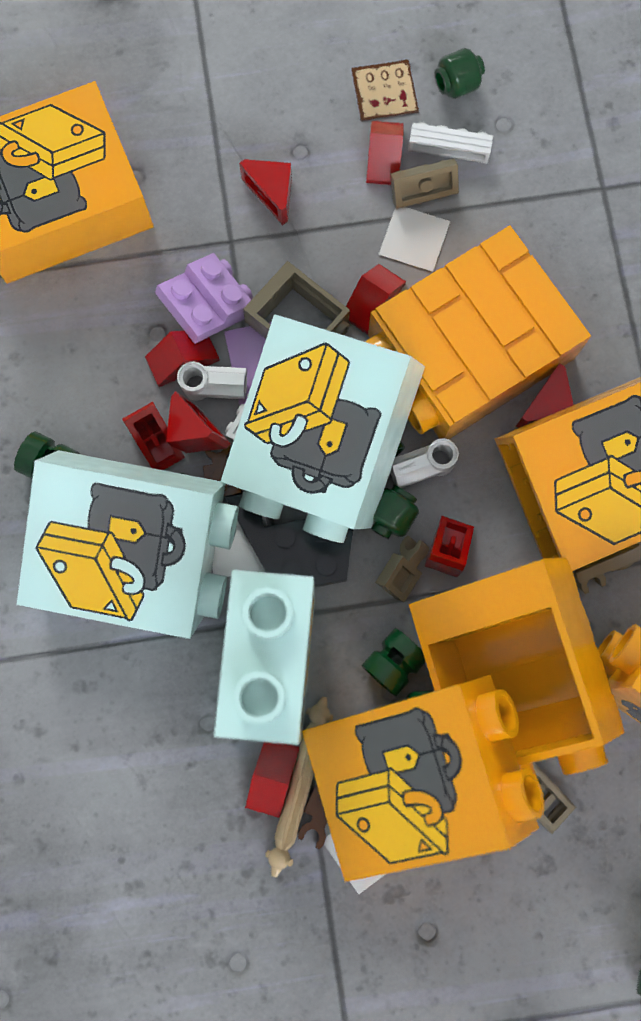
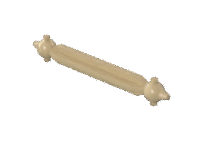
M322 696L317 704L307 708L306 714L309 715L311 723L305 729L333 720V714H330V710L327 707L326 697ZM304 737L301 740L275 832L276 848L271 851L268 850L265 854L271 865V876L277 878L282 869L287 866L291 867L293 864V859H290L288 850L295 843L314 775Z

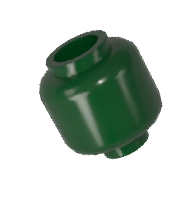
M462 48L445 55L439 60L438 68L434 72L435 82L439 91L444 95L447 94L449 97L457 99L477 90L481 85L482 75L485 73L484 62L479 55L475 56L467 48Z
M393 485L392 489L384 488L374 514V524L371 529L388 540L392 534L397 537L405 536L419 515V509L415 504L417 499L398 486Z

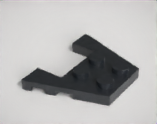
M242 494L227 497L228 504L239 507ZM239 507L238 523L266 573L314 577V587L347 581L353 529L348 528L344 543H339L304 531L303 527L306 519L264 526L261 515Z

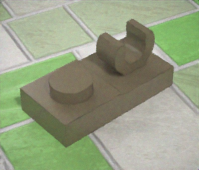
M454 158L390 173L393 203L396 209L459 193L458 164Z
M636 543L572 571L577 587L585 594L589 593L587 584L593 578L601 587L606 586L604 573L627 569L632 563L641 560V546Z

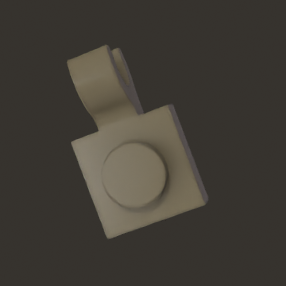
M407 535L400 544L401 555L392 554L375 583L395 599L405 602L422 575V572L417 567L427 556L430 548L423 541L419 540L416 542Z

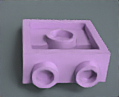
M214 253L187 264L183 274L158 284L155 294L194 344L244 320L243 309L253 299L249 287L245 284L239 285L233 278L232 268L228 261L225 259L219 260Z

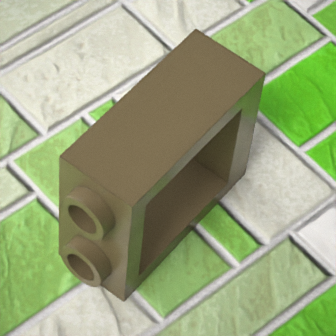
M289 261L277 271L243 309L245 323L266 339L271 325L265 320L266 317L293 289L333 321L325 330L345 335L350 327V324H348L350 310Z

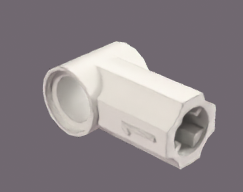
M193 361L185 363L178 370V383L185 396L190 400L198 401L204 398L245 399L246 368L203 366ZM201 376L203 378L200 385L196 387L187 386V382L191 377Z
M442 438L433 441L429 446L395 457L390 470L394 484L403 488L434 476L447 475L454 468L458 460V448L451 440ZM436 451H443L449 456L450 462L443 465L438 464L433 459L432 454Z

